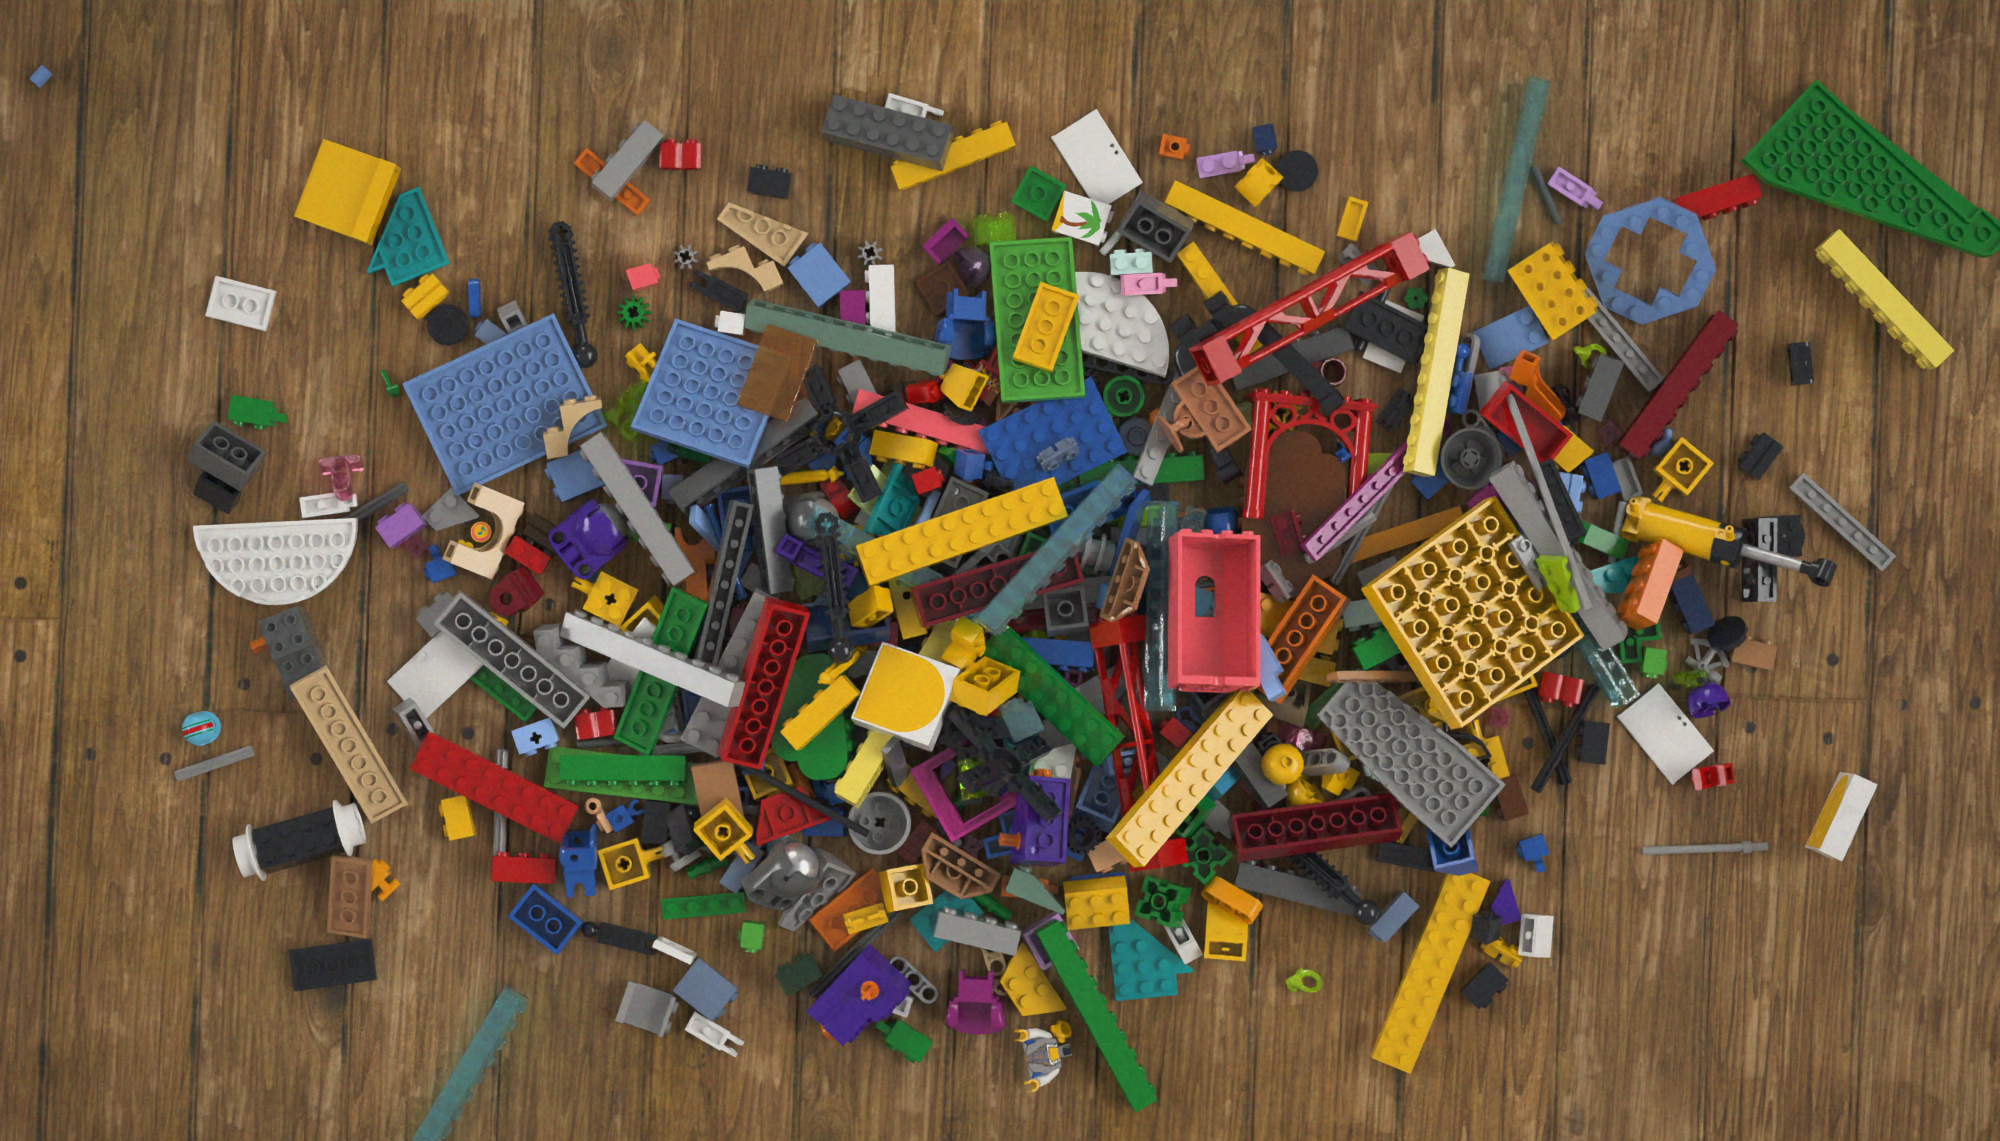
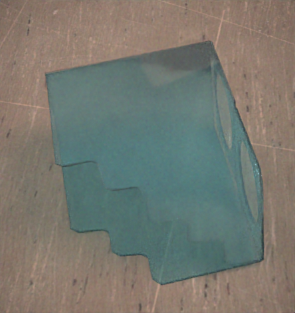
M1021 697L1013 698L998 707L1014 743L1045 730L1032 701L1025 703Z

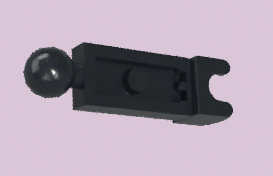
M587 921L581 927L582 934L585 937L591 938L597 935L598 943L650 956L654 954V950L646 946V941L656 940L658 938L657 934L607 922H602L599 928L594 922Z

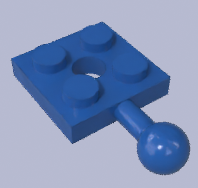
M1458 343L1446 413L1466 414L1473 373L1462 372L1463 361L1469 355V348L1464 343Z

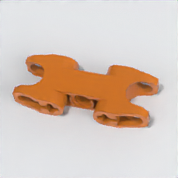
M675 527V540L697 571V573L686 579V590L683 591L706 602L709 591L707 565L715 564L716 551L703 537L699 544L694 546L687 544L683 537L682 528Z

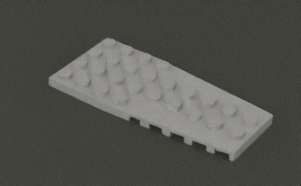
M1378 682L1343 683L1317 713L1319 719L1385 788L1450 848L1453 847L1506 785L1460 743L1433 725L1408 704L1398 699L1392 692L1378 684Z

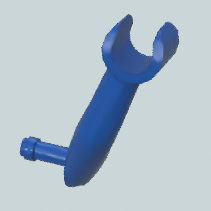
M1339 442L1337 446L1340 450L1335 456L1343 464L1351 455L1343 444Z

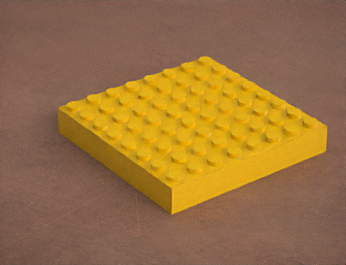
M1496 496L1482 500L1361 588L1451 730L1465 726L1585 636L1571 613L1562 612L1558 608L1557 601L1553 593L1548 589V586H1543L1540 591L1534 587L1508 545L1520 533Z

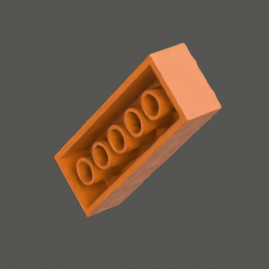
M1315 575L1311 576L1267 641L1284 670L1277 675L1287 694L1275 700V702L1280 704L1289 694L1352 601ZM1260 682V686L1257 689L1265 694Z

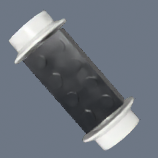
M333 800V807L257 829H253L248 824L245 834L233 837L234 854L242 876L248 877L257 874L262 881L266 880V874L330 857L333 853L340 854L346 852L348 856H352L354 846L366 843L363 822L356 804L352 803L342 806L337 800Z

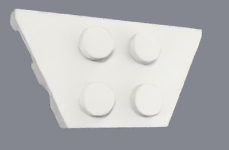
M1071 743L1053 748L1048 755L1031 763L1029 774L1035 769H1049L1054 778L1071 779L1076 747Z

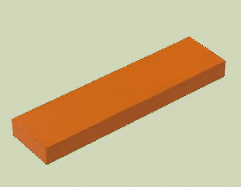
M587 147L573 163L590 178L598 169L602 171L606 166L605 162ZM629 182L615 197L637 216L640 215L651 201Z

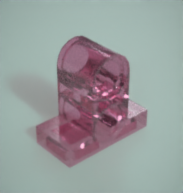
M353 454L319 458V467L322 475H331V485L336 498L340 501L351 499L354 492L353 472L364 471L361 455Z
M1284 722L1279 739L1283 744H1290L1297 749L1309 751L1324 749L1328 736Z

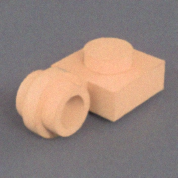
M597 798L588 799L585 802V810L589 814L597 815L598 821H596L599 829L602 832L606 831L607 834L614 829L605 817L607 813L602 809L600 800ZM591 802L596 803L597 808L595 810L590 808Z

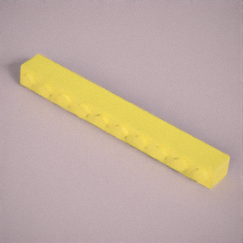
M1452 268L1439 269L1435 276V289L1431 297V312L1428 316L1429 324L1424 338V353L1421 356V370L1417 378V393L1414 397V411L1410 419V434L1407 438V451L1403 459V472L1422 477L1435 476L1470 275L1469 273Z
M949 620L933 625L932 633L929 637H925L921 644L922 649L919 655L941 662V656L952 642L951 631L957 623ZM868 730L866 741L858 746L855 759L847 764L844 777L839 778L835 784L834 789L836 790L834 792L837 797L859 809L885 766L881 750L893 737L892 735Z

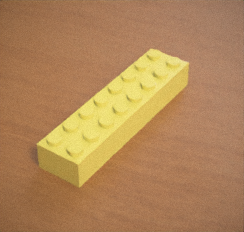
M1840 229L1831 233L1814 249L1817 252L1816 257L1823 264L1827 263L1831 267L1830 272L1837 279L1841 278L1846 283L1844 286L1850 293L1853 294L1855 292L1860 298L1858 300L1864 308L1872 310L1875 320L1880 324L1884 323L1889 328L1887 332L1894 339L1898 338L1903 343L1901 345L1908 354L1912 353L1917 358L1916 363L1922 369L1931 370L1937 368L1954 351Z

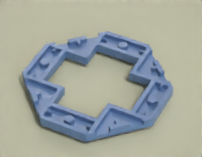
M1660 196L1623 208V210L1603 215L1584 253L1603 306L1641 325L1697 307L1716 272V265L1711 256L1698 215ZM1649 217L1686 233L1687 235L1678 253L1696 260L1679 295L1660 287L1651 304L1614 288L1622 269L1604 261L1621 226L1641 235Z

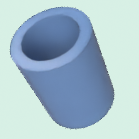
M41 65L29 79L41 88L53 74Z

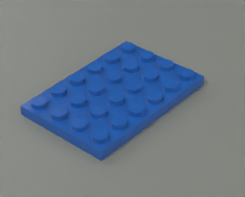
M1092 377L1084 380L1085 398L1039 401L978 431L1000 476L1013 481L1014 484L1011 485L1014 486L1013 491L1052 477L1055 478L1058 486L1127 452ZM1066 437H1073L1075 442L1078 443L1080 453L1074 459L1066 460L1059 464L1056 469L1048 470L1044 473L1041 464L1036 459L1039 455L1038 453L1050 446L1056 452L1058 449L1055 443Z

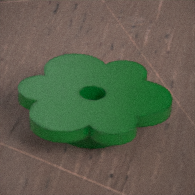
M1410 287L1407 290L1404 301L1408 303L1410 310L1422 309L1424 303L1428 301V295L1423 293L1421 287L1417 289Z

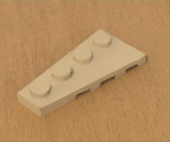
M728 202L717 218L722 224L783 267H786L809 234Z

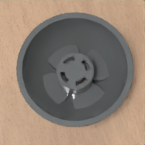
M1474 427L1464 428L1453 433L1444 443L1440 457L1441 467L1445 476L1454 485L1469 490L1480 489L1490 484L1489 477L1491 474L1501 468L1502 451L1497 440L1489 432Z

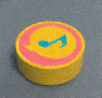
M477 522L471 528V536L475 541L483 543L491 538L492 529L485 522Z

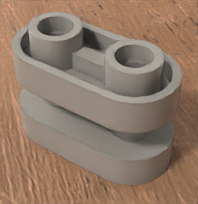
M672 840L662 845L664 850L661 853L664 858L671 855L674 863L669 865L673 872L701 856L697 849L690 855L684 854L685 856L681 857L679 852H675Z

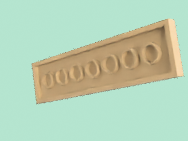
M325 665L291 684L290 689L370 823L372 824L407 805L406 798L328 666Z

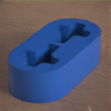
M468 279L470 318H481L480 279Z
M1182 706L1177 710V720L1195 734L1198 727L1193 723L1195 721L1200 724L1202 723L1192 708ZM1188 709L1190 711L1189 716L1193 718V721L1190 722L1188 719L1182 721L1180 719L1182 717L1180 711Z

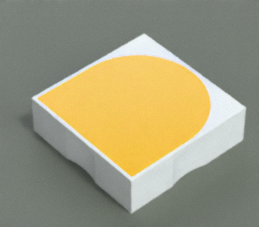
M882 642L851 719L855 725L880 734L895 736L905 743L932 752L943 726L945 713L952 703L950 697L953 680L961 674L959 668Z
M1839 772L1805 847L1827 858L1843 861L1877 784L1856 774Z

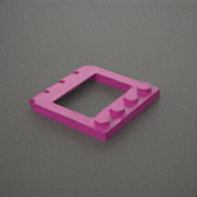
M967 737L956 743L960 747L962 745H974ZM949 747L910 771L950 841L954 842L1015 807L1016 793H1012L1009 789L1002 797H998L1000 803L964 823L934 771L941 764L957 756V752Z

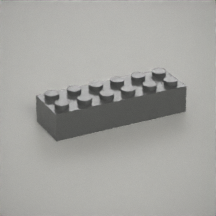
M833 95L821 131L824 141L943 171L955 134L953 126L950 124L838 95Z

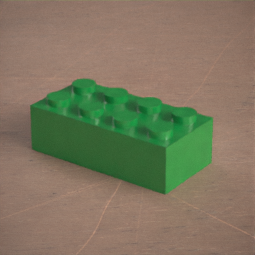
M1385 627L1377 628L1368 633L1370 635L1369 638L1360 637L1350 642L1351 647L1347 649L1357 668H1360L1361 671H1365L1401 652Z

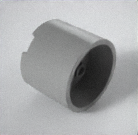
M881 790L869 792L859 809L854 806L851 808L848 817L850 820L870 830L866 838L849 829L854 843L862 850L876 855L888 854L897 850L906 841L912 824L911 813L904 800L892 792ZM876 817L880 819L885 818L884 827L881 825L877 827L875 825L877 822Z

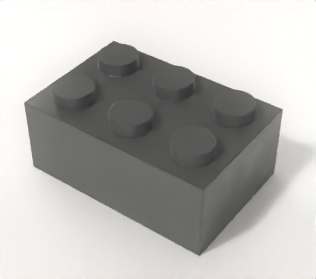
M1140 190L1120 221L1117 232L1171 263L1191 233L1194 221Z
M1601 353L1600 357L1595 356L1591 366L1595 370L1592 376H1587L1583 386L1587 390L1585 395L1580 394L1575 406L1579 408V414L1600 422L1602 421L1625 363L1624 361Z
M213 420L193 444L188 461L242 492L261 468L267 452Z

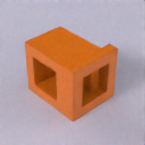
M1163 134L1158 156L1183 161L1184 156L1189 154L1190 144H1187V138ZM1177 143L1179 149L1175 151L1171 148V145Z

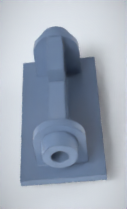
M1066 437L1055 443L1058 449L1056 452L1050 446L1038 453L1039 455L1036 459L1041 464L1044 473L1048 470L1056 469L1059 464L1066 460L1074 459L1080 453L1078 443L1075 442L1073 437Z

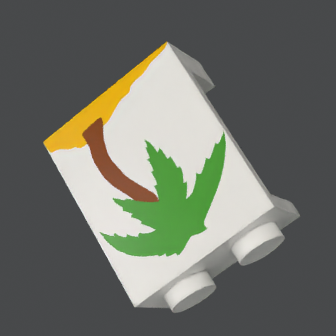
M1064 191L1051 232L1061 233L1099 247L1100 242H1105L1108 233L1104 231L1106 223H1111L1114 212L1110 211L1111 205Z

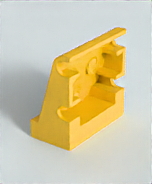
M323 139L294 217L372 246L401 168L389 161Z

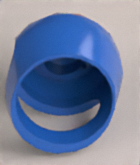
M1225 506L1208 510L1205 518V530H1213V534H1221V531L1230 530L1233 531V534H1237L1238 513L1236 508Z

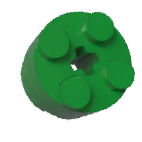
M1126 375L1110 380L1103 391V402L1113 416L1118 418H1129L1135 415L1143 406L1145 399L1144 390L1140 382ZM1123 392H1127V397L1129 398V400H1124L1123 402L1119 401L1120 397L1118 396V394H1123Z

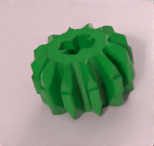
M632 295V302L625 297L626 305L618 304L623 311H616V314L619 316L623 315L618 321L619 323L626 321L624 328L628 329L632 323V330L636 331V324H639L640 328L643 329L642 321L650 322L645 315H651L652 311L644 310L650 304L645 303L642 305L643 297H640L638 302H636V296ZM638 308V317L630 318V309Z

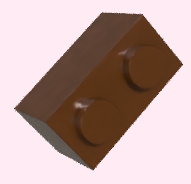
M1511 774L1510 776L1500 778L1506 785L1495 797L1498 806L1495 807L1498 818H1502L1503 821H1509L1529 814L1517 775Z

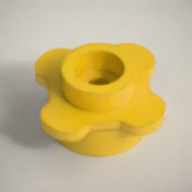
M1058 1020L1056 1025L1050 1027L1051 1032L1059 1043H1063L1066 1038L1071 1037V1026L1065 1021Z

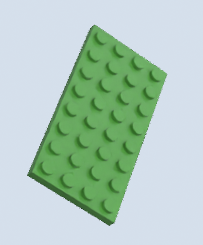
M1072 237L989 242L1001 403L1085 398L1078 303L1052 373L1012 359L1040 282L1077 294Z

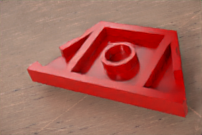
M801 786L794 788L809 796ZM784 792L760 800L755 845L759 846L826 822L831 820V818Z

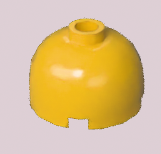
M1280 743L1270 747L1261 759L1263 775L1275 785L1284 786L1293 783L1300 777L1304 767L1302 754L1290 744Z
M1302 773L1293 783L1285 785L1287 788L1286 792L1288 793L1285 797L1287 807L1322 803L1324 797L1314 783L1311 785L1306 781L1308 777Z

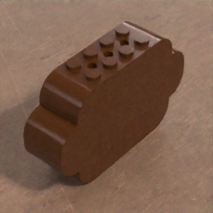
M1287 431L1282 433L1274 440L1270 448L1263 519L1243 518V509L1246 506L1249 459L1244 465L1243 474L1239 476L1238 487L1242 488V495L1238 496L1237 508H1241V516L1237 518V528L1240 529V534L1243 531H1252L1254 535H1260V567L1271 559L1280 566L1281 574L1285 580L1292 584L1295 595L1289 599H1295L1299 596L1312 575L1320 579L1333 575L1341 561L1342 544L1312 564H1308L1304 559L1305 550L1280 557L1269 517L1295 510V513H1300L1303 524L1299 526L1301 534L1305 533L1308 538L1344 503L1345 468L1342 462L1333 455L1323 454L1319 441L1312 434L1303 431ZM1263 582L1265 589L1271 594L1268 589L1274 586L1273 582L1267 586Z

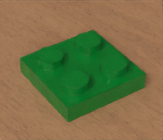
M1030 165L1011 203L1047 222L1067 185Z

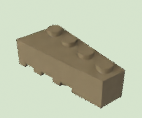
M1297 680L1282 704L1268 700L1267 696L1257 688L1251 690L1273 714L1272 717L1303 728L1308 711L1311 682Z

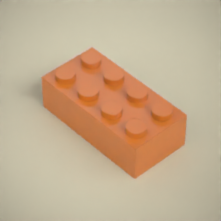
M1661 539L1643 546L1639 550L1638 562L1632 569L1631 581L1626 586L1624 600L1618 607L1619 614L1617 617L1619 620H1623L1627 626L1636 631L1658 624L1684 552L1683 549L1665 539Z

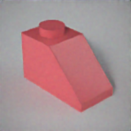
M651 263L626 270L632 289L636 293L659 285L660 273L657 266L653 268Z

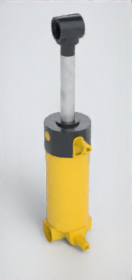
M1641 496L1630 499L1626 507L1627 517L1620 532L1623 538L1636 543L1639 540L1653 543L1665 539L1683 549L1685 554L1703 558L1733 569L1739 566L1742 557L1745 556L1807 574L1814 584L1821 587L1830 586L1837 565L1828 559L1819 558L1811 563L1748 545V530L1746 528L1652 503L1651 499Z

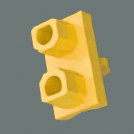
M640 343L625 355L627 358L626 363L630 368L637 369L640 373V379L644 383H649L657 361L654 359L656 354L655 352L650 354Z

